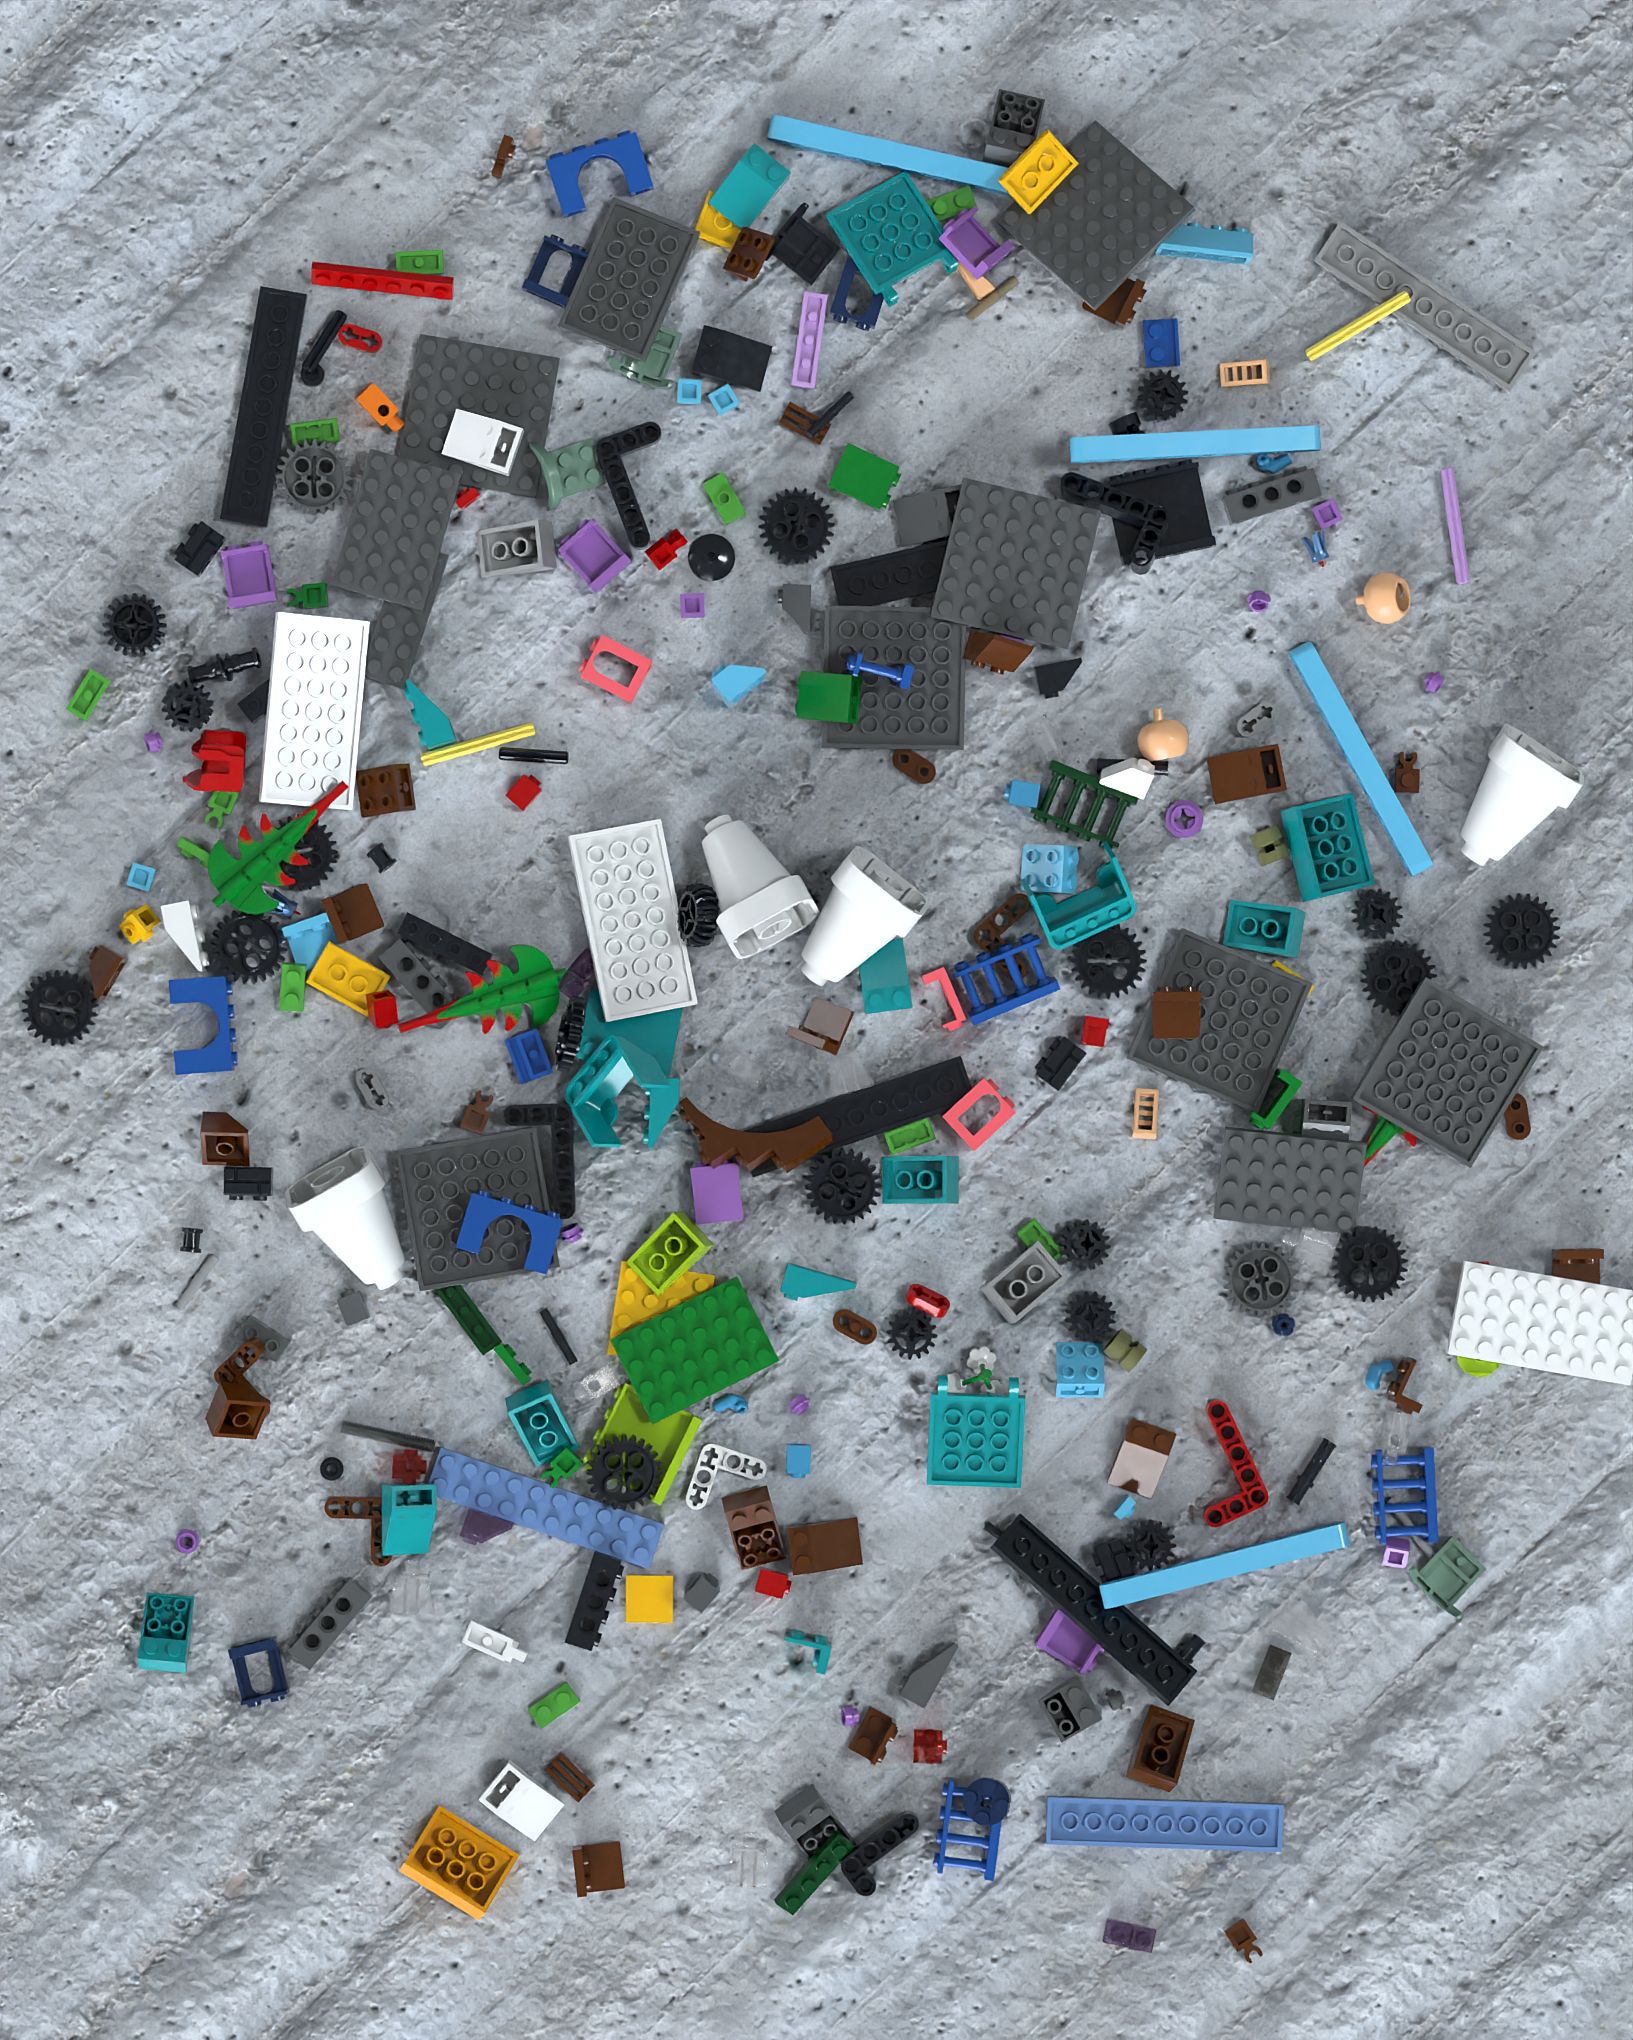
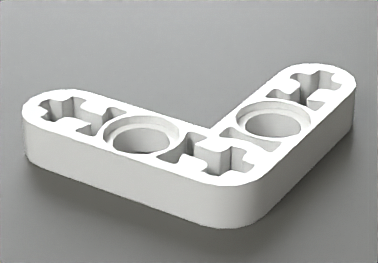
M715 1443L706 1444L701 1450L688 1488L686 1503L694 1510L705 1506L718 1468L753 1480H759L766 1474L767 1467L765 1462L760 1458ZM711 1447L715 1448V1453L718 1454L717 1458H712L710 1464L715 1465L714 1470L708 1466L700 1465L701 1461L706 1463L708 1455L704 1453L706 1450L710 1451ZM730 1455L739 1456L741 1463L737 1468L728 1466L727 1459ZM744 1458L750 1459L747 1464L752 1466L756 1462L760 1463V1468L763 1469L762 1473L758 1472L757 1475H753L752 1470L746 1468V1472H741L740 1470L744 1466ZM700 1470L709 1471L711 1479L707 1483H701L697 1479V1474ZM694 1483L700 1487L708 1488L707 1492L701 1491L700 1498L703 1499V1502H698L697 1505H693V1500L690 1499V1495L694 1496L697 1488H693Z

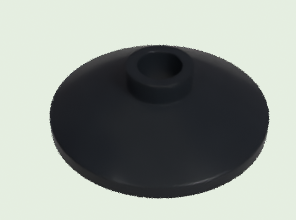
M717 534L703 535L696 539L689 549V566L693 573L703 580L717 581L723 579L733 569L735 563L734 549L731 543L723 536ZM711 552L716 554L714 561L707 559V555Z

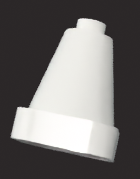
M1509 724L1503 726L1489 747L1488 757L1490 761L1460 833L1461 837L1466 841L1461 848V852L1482 866L1486 864L1489 858L1499 861L1558 806L1568 808L1584 785V775L1577 768Z
M726 814L713 819L705 826L704 829L708 835L703 839L702 846L721 912L716 922L729 947L738 959L753 956L807 927L819 917L820 911L799 875L791 876L744 821H732L730 815Z
M859 846L852 850L831 876L834 886L801 953L806 961L801 968L802 972L811 981L820 986H824L828 980L839 982L897 935L905 937L930 906L927 898L918 889L877 856Z
M359 1146L293 1183L286 1190L285 1196L287 1206L302 1231L313 1230L364 1284L375 1283L379 1290H383L394 1285L403 1277L399 1268L405 1262V1258L382 1189L385 1185L382 1170L367 1146Z

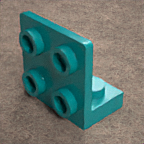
M796 1629L785 1632L784 1641L817 1648L815 1649L812 1666H816V1673L826 1674L832 1648L831 1642L827 1640L828 1637L814 1634L813 1638L807 1637L805 1632Z

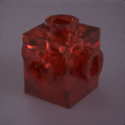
M404 1449L403 1453L393 1454L392 1478L402 1479V1483L415 1484L416 1480H421L422 1474H426L427 1460H423V1454H418V1450ZM411 1463L414 1469L409 1470L406 1464Z
M914 1729L913 1763L942 1764V1754H947V1740H943L942 1730Z

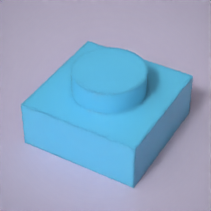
M678 379L677 404H701L702 380Z
M729 384L708 395L719 417L740 405Z
M133 862L126 885L150 892L157 869Z
M1127 1495L1114 1509L1113 1514L1120 1520L1123 1517L1127 1519L1136 1510L1134 1505L1137 1502Z

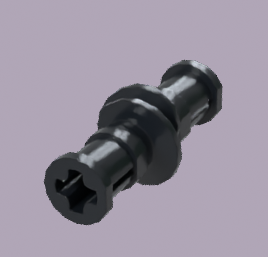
M256 647L252 648V651L230 656L226 653L224 659H222L219 653H216V661H209L196 667L188 666V675L190 682L195 681L196 686H198V683L215 680L223 676L230 682L233 680V673H240L253 667L261 668L262 663Z

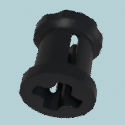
M383 843L378 844L366 854L377 865L380 874L397 862L384 849L385 845Z
M182 1227L184 1239L180 1251L201 1253L199 1244L200 1234L203 1233V1229Z

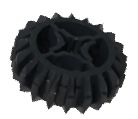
M136 593L132 594L131 601L128 595L125 594L123 595L124 603H121L118 598L115 599V603L118 605L116 609L112 605L108 606V609L113 611L112 615L104 614L105 618L110 619V623L104 622L102 626L110 628V630L105 631L103 634L105 637L112 636L108 640L109 645L117 642L114 648L116 652L124 647V656L128 655L129 650H131L132 657H137V650H140L142 656H146V647L151 652H154L155 649L151 644L154 642L159 646L161 645V642L156 638L158 635L165 637L166 634L159 631V629L167 628V624L160 623L159 620L165 619L166 616L165 614L157 615L162 609L160 605L152 608L155 604L154 599H150L146 604L147 596L144 594L141 596L140 601H138ZM139 606L150 612L153 622L141 620L140 612H138ZM131 607L128 619L117 621L120 613ZM136 618V622L146 626H140L139 629L137 628V631H133L131 627L126 625H129ZM116 629L128 630L131 644L123 642L119 638ZM153 629L149 638L138 644L141 632Z
M703 883L687 885L682 891V896L679 898L680 903L678 904L677 913L678 931H680V938L683 939L684 944L693 947H704L710 945L714 940V935L717 934L718 924L716 920L719 917L720 909L718 907V898H716V892L713 890V887L709 885H704Z

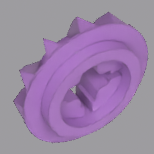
M1181 800L1169 807L1166 812L1165 823L1169 831L1175 836L1188 838L1194 836L1201 829L1203 814L1195 803ZM1182 809L1186 816L1194 817V819L1187 822L1186 829L1182 822H1174L1175 819L1181 817Z

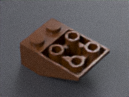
M1278 744L1206 758L1215 804L1287 790Z
M767 1485L721 1498L741 1570L787 1558Z

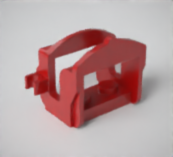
M221 728L220 730L204 729L201 738L191 747L192 755L199 760H204L202 769L194 770L187 776H183V782L196 791L239 792L243 787L245 770V734L228 728Z

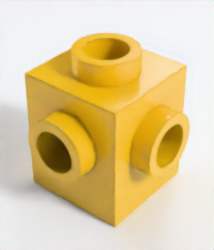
M146 903L137 910L132 908L123 916L125 920L118 927L134 945L140 940L144 943L155 934L152 930L161 921Z

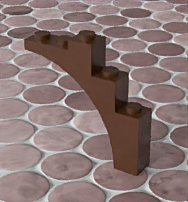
M687 1097L679 1102L680 1111L678 1113L686 1124L689 1122L693 1126L692 1132L700 1142L698 1143L699 1158L705 1165L709 1163L713 1169L735 1155L738 1163L742 1167L746 1165L749 1171L772 1157L777 1168H783L788 1173L833 1142L832 1133L819 1116L803 1125L785 1131L751 1133L732 1129L713 1121L699 1111Z

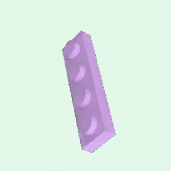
M804 291L791 386L815 389L828 298L826 294Z

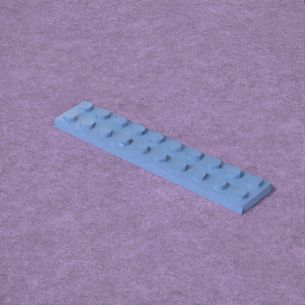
M443 1447L440 1448L429 1483L436 1484V1496L647 1569L650 1567L664 1527V1523L626 1510L623 1511L620 1508L613 1510L612 1505L604 1506L603 1502L556 1486L551 1488L548 1483Z
M1047 1796L1046 1844L1282 1852L1284 1805L1279 1803Z

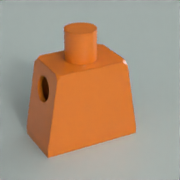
M373 382L354 398L380 426L386 424L396 433L405 424L396 415L399 409ZM381 405L387 409V413L384 416L378 412V408Z

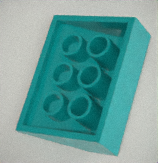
M1353 793L1280 811L1303 902L1375 885Z
M590 989L583 1033H581L583 1037L577 1059L588 1060L607 1036L618 1035L651 1054L656 1059L664 1075L670 1076L683 1007L605 1022L599 990Z

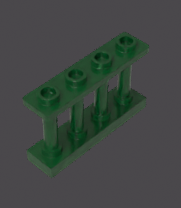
M1052 759L1048 770L1052 771L1051 775L1053 777L1039 810L1031 808L1030 813L1034 814L1033 819L1046 824L1047 820L1056 824V829L1066 833L1070 829L1078 833L1076 837L1090 842V839L1099 841V847L1104 848L1102 842L1107 841L1111 849H1117L1120 844L1113 841L1125 810L1131 804L1136 805L1139 798L1100 784V779ZM1067 777L1074 780L1073 785L1075 786L1062 817L1059 819L1048 814V811L1061 780ZM1089 786L1096 789V797L1083 828L1069 822L1083 789ZM1111 795L1118 798L1116 801L1118 805L1107 832L1102 837L1091 831L1104 799Z

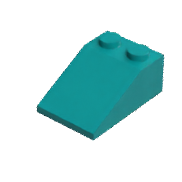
M754 143L740 159L708 204L742 230L743 226L749 228L786 184L791 172Z
M1230 900L1223 945L1264 954L1298 958L1306 912L1293 907Z
M903 938L892 939L859 965L865 1014L913 1008Z
M959 1156L882 1157L883 1204H959Z
M788 1263L780 1292L784 1293L785 1298L797 1301L798 1297L807 1298L855 1289L857 1283Z
M548 1379L505 1398L507 1412L536 1467L549 1462L566 1445L572 1451L579 1448L578 1442Z

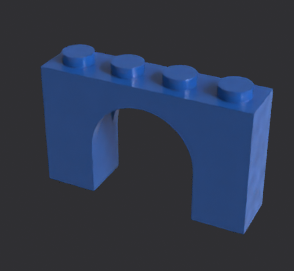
M624 131L617 134L615 139L608 140V138H602L595 141L593 146L586 148L585 145H580L573 148L571 153L563 155V152H559L549 156L550 160H546V164L564 218L586 211L578 185V177L584 165L593 159L607 158L616 162L624 173L631 197L654 190L636 132Z
M225 976L169 980L170 1004L204 1003L215 1011L219 1019V1033L212 1044L203 1049L174 1051L175 1074L235 1071L234 1066H238L237 1051L233 1052V1042H236V1029L231 1028V1019L235 1018L234 1004H230L229 995H233L232 981H228V977L226 978Z
M478 1190L477 1194L472 1193L456 1248L479 1254L489 1224L500 1216L514 1215L524 1220L531 1231L532 1240L524 1268L547 1275L563 1220L559 1219L560 1214L546 1210L544 1215L536 1212L537 1207L523 1204L522 1208L514 1206V1200L501 1197L500 1201L491 1199V1193Z

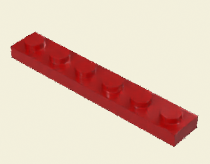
M312 262L311 284L412 295L416 297L453 299L454 277Z

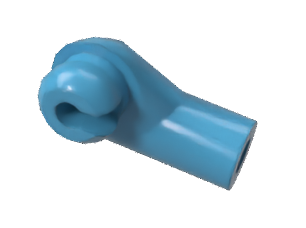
M1287 453L1278 459L1267 457V454H1261L1257 457L1258 468L1272 474L1292 464V460Z
M1390 1359L1369 1367L1365 1377V1384L1368 1386V1389L1372 1391L1377 1390L1380 1387L1379 1382L1382 1374L1394 1370Z
M733 1393L712 1403L717 1413L727 1408L733 1409L739 1414H743L748 1410V1402L745 1398Z

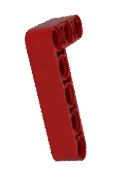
M1213 1399L1208 1402L1206 1414L1242 1490L1205 1508L1203 1518L1209 1526L1215 1528L1263 1507L1269 1499L1267 1489L1229 1408L1219 1399ZM1215 1404H1221L1223 1407V1413L1218 1417L1211 1414V1408ZM1227 1425L1233 1428L1232 1436L1223 1438L1221 1429ZM1241 1447L1243 1449V1455L1240 1459H1233L1231 1457L1233 1448ZM1246 1468H1250L1253 1471V1477L1248 1481H1244L1241 1478V1472ZM1255 1490L1263 1492V1498L1259 1502H1253L1251 1499V1494ZM1233 1500H1240L1242 1503V1508L1238 1512L1230 1510V1503ZM1212 1510L1220 1511L1221 1516L1217 1522H1211L1208 1519V1515Z

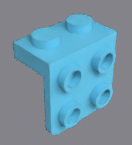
M1025 844L1022 852L1021 879L1025 878L1032 892L1075 894V888L1078 884L1076 876L1077 864L1079 862L1078 847Z

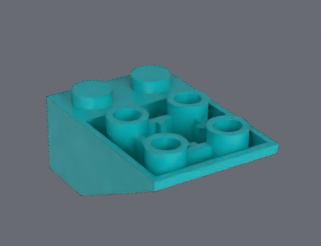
M409 679L405 680L407 686H404L403 690L407 701L413 702L414 709L410 711L414 723L420 724L422 731L418 732L422 746H427L431 751L457 742L450 719Z
M667 1078L670 1083L669 1088H646L645 1096H650V1105H645L644 1120H649V1129H644V1143L648 1144V1149L653 1148L679 1103L680 1078Z
M427 1482L382 1484V1555L428 1553L436 1513V1484Z
M147 1592L138 1652L139 1669L178 1673L187 1672L194 1607L193 1596Z

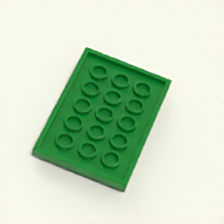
M737 1276L610 1339L652 1425L779 1361Z

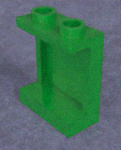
M848 443L828 485V489L843 493L875 508L879 512L881 507L886 509L891 499V495L888 494L891 485L896 487L902 474L898 473L899 466Z
M801 671L797 683L799 694L795 704L796 718L857 724L862 677Z
M1279 1069L1274 1075L1275 1078L1285 1085L1263 1117L1253 1111H1249L1247 1114L1251 1118L1249 1122L1258 1129H1271L1303 1083L1285 1069Z

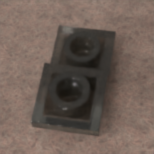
M1269 1645L1252 1692L1274 1701L1292 1653Z

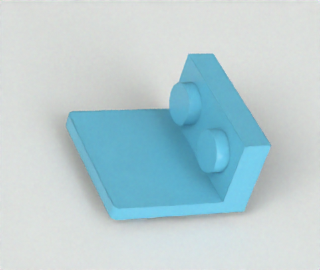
M327 913L282 928L295 963L307 964L306 971L314 968L328 941L340 946Z
M1057 1342L1056 1397L1103 1398V1343Z

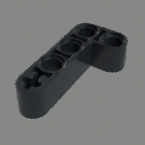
M910 1810L901 1812L854 1847L841 1861L843 1874L858 1894L870 1896L876 1889L875 1878L868 1867L918 1830L919 1820L914 1812ZM904 1818H907L908 1820H911L913 1818V1826H904L901 1829L903 1834L900 1835L898 1829L894 1825L897 1824L898 1828H900L904 1825ZM887 1831H892L895 1833L896 1838L892 1842H885L882 1838L883 1834ZM872 1845L876 1847L877 1852L874 1856L869 1857L864 1854V1848ZM850 1859L858 1863L857 1868L853 1871L847 1870L844 1866L846 1861ZM865 1878L872 1882L871 1887L866 1890L861 1889L858 1885Z

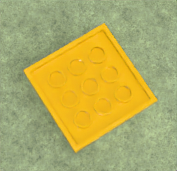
M622 1260L607 1354L618 1356L610 1339L712 1289L715 1275L687 1271L658 1296L629 1266L627 1261Z

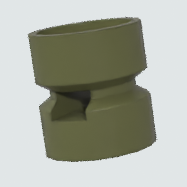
M1278 825L1249 836L1253 847L1259 850L1257 857L1262 867L1290 856L1286 844L1280 841L1282 834ZM1273 843L1275 850L1268 853L1265 846Z
M1121 1328L1112 1337L1103 1352L1112 1360L1118 1359V1364L1129 1373L1144 1356L1147 1348L1138 1341L1133 1342L1132 1336Z

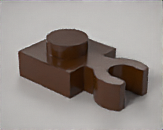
M503 136L491 173L494 177L501 179L508 158L512 159L514 156L516 145H513L514 140L512 137Z
M1400 752L1398 760L1402 765V769H1395V792L1419 793L1420 769H1413V765L1417 761V754L1413 752L1411 761L1407 762L1404 760V752Z
M481 1090L475 1095L476 1105L468 1104L460 1127L482 1135L491 1113L486 1111L485 1108L490 1106L493 1101V1095L489 1096L488 1101H481Z
M1244 1918L1224 1930L1237 1952L1242 1949L1245 1950L1244 1957L1248 1963H1252L1249 1957L1251 1951L1258 1952L1260 1957L1263 1955L1261 1949L1257 1945L1252 1944L1257 1938Z

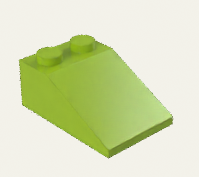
M683 1211L673 1212L628 1259L627 1263L660 1296L693 1267L714 1244Z

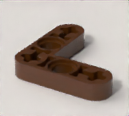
M1022 893L1013 895L976 928L974 940L984 952L988 951L986 946L990 944L985 939L979 940V931L981 929L983 931L989 930V938L992 941L995 938L999 940L989 950V953L994 952L996 947L1005 943L1000 935L1029 910L1030 902L1028 897ZM1015 898L1019 900L1025 899L1026 902L1023 904L1025 909L1018 908L1013 913L1017 917L1013 919L1011 913L1004 908L1008 905L1011 909L1016 904ZM1005 913L1009 917V922L1006 926L1001 927L996 924L995 918L997 914ZM1013 954L1017 966L1020 965L1022 967L1020 972L1023 979L1027 968L1023 961L1016 954ZM1005 959L994 962L1013 981L1008 967L1004 968L1001 965L1005 963Z
M250 1338L216 1369L214 1372L216 1382L219 1384V1382L233 1383L235 1381L259 1393L242 1374L265 1353V1346L262 1341L257 1338ZM253 1347L255 1351L249 1356L247 1352ZM236 1357L243 1361L244 1367L237 1365ZM269 1407V1409H268V1412H267V1414H266V1417H267V1416L269 1415V1413H270V1407Z
M334 1496L329 1498L324 1507L329 1517L371 1519V1560L375 1565L381 1567L389 1564L393 1555H388L384 1562H380V1559L375 1557V1553L377 1554L380 1551V1545L375 1546V1541L382 1543V1538H379L375 1532L376 1528L382 1525V1514L380 1510H372L373 1515H368L370 1510L369 1501H373L372 1506H380L382 1497ZM345 1500L350 1501L348 1506L349 1515L345 1514L346 1509L338 1510L337 1514H334L333 1510L329 1509V1505H332L334 1501H337L338 1505L342 1506L346 1505ZM362 1501L365 1504L366 1510L363 1514L354 1513L352 1509L354 1502Z

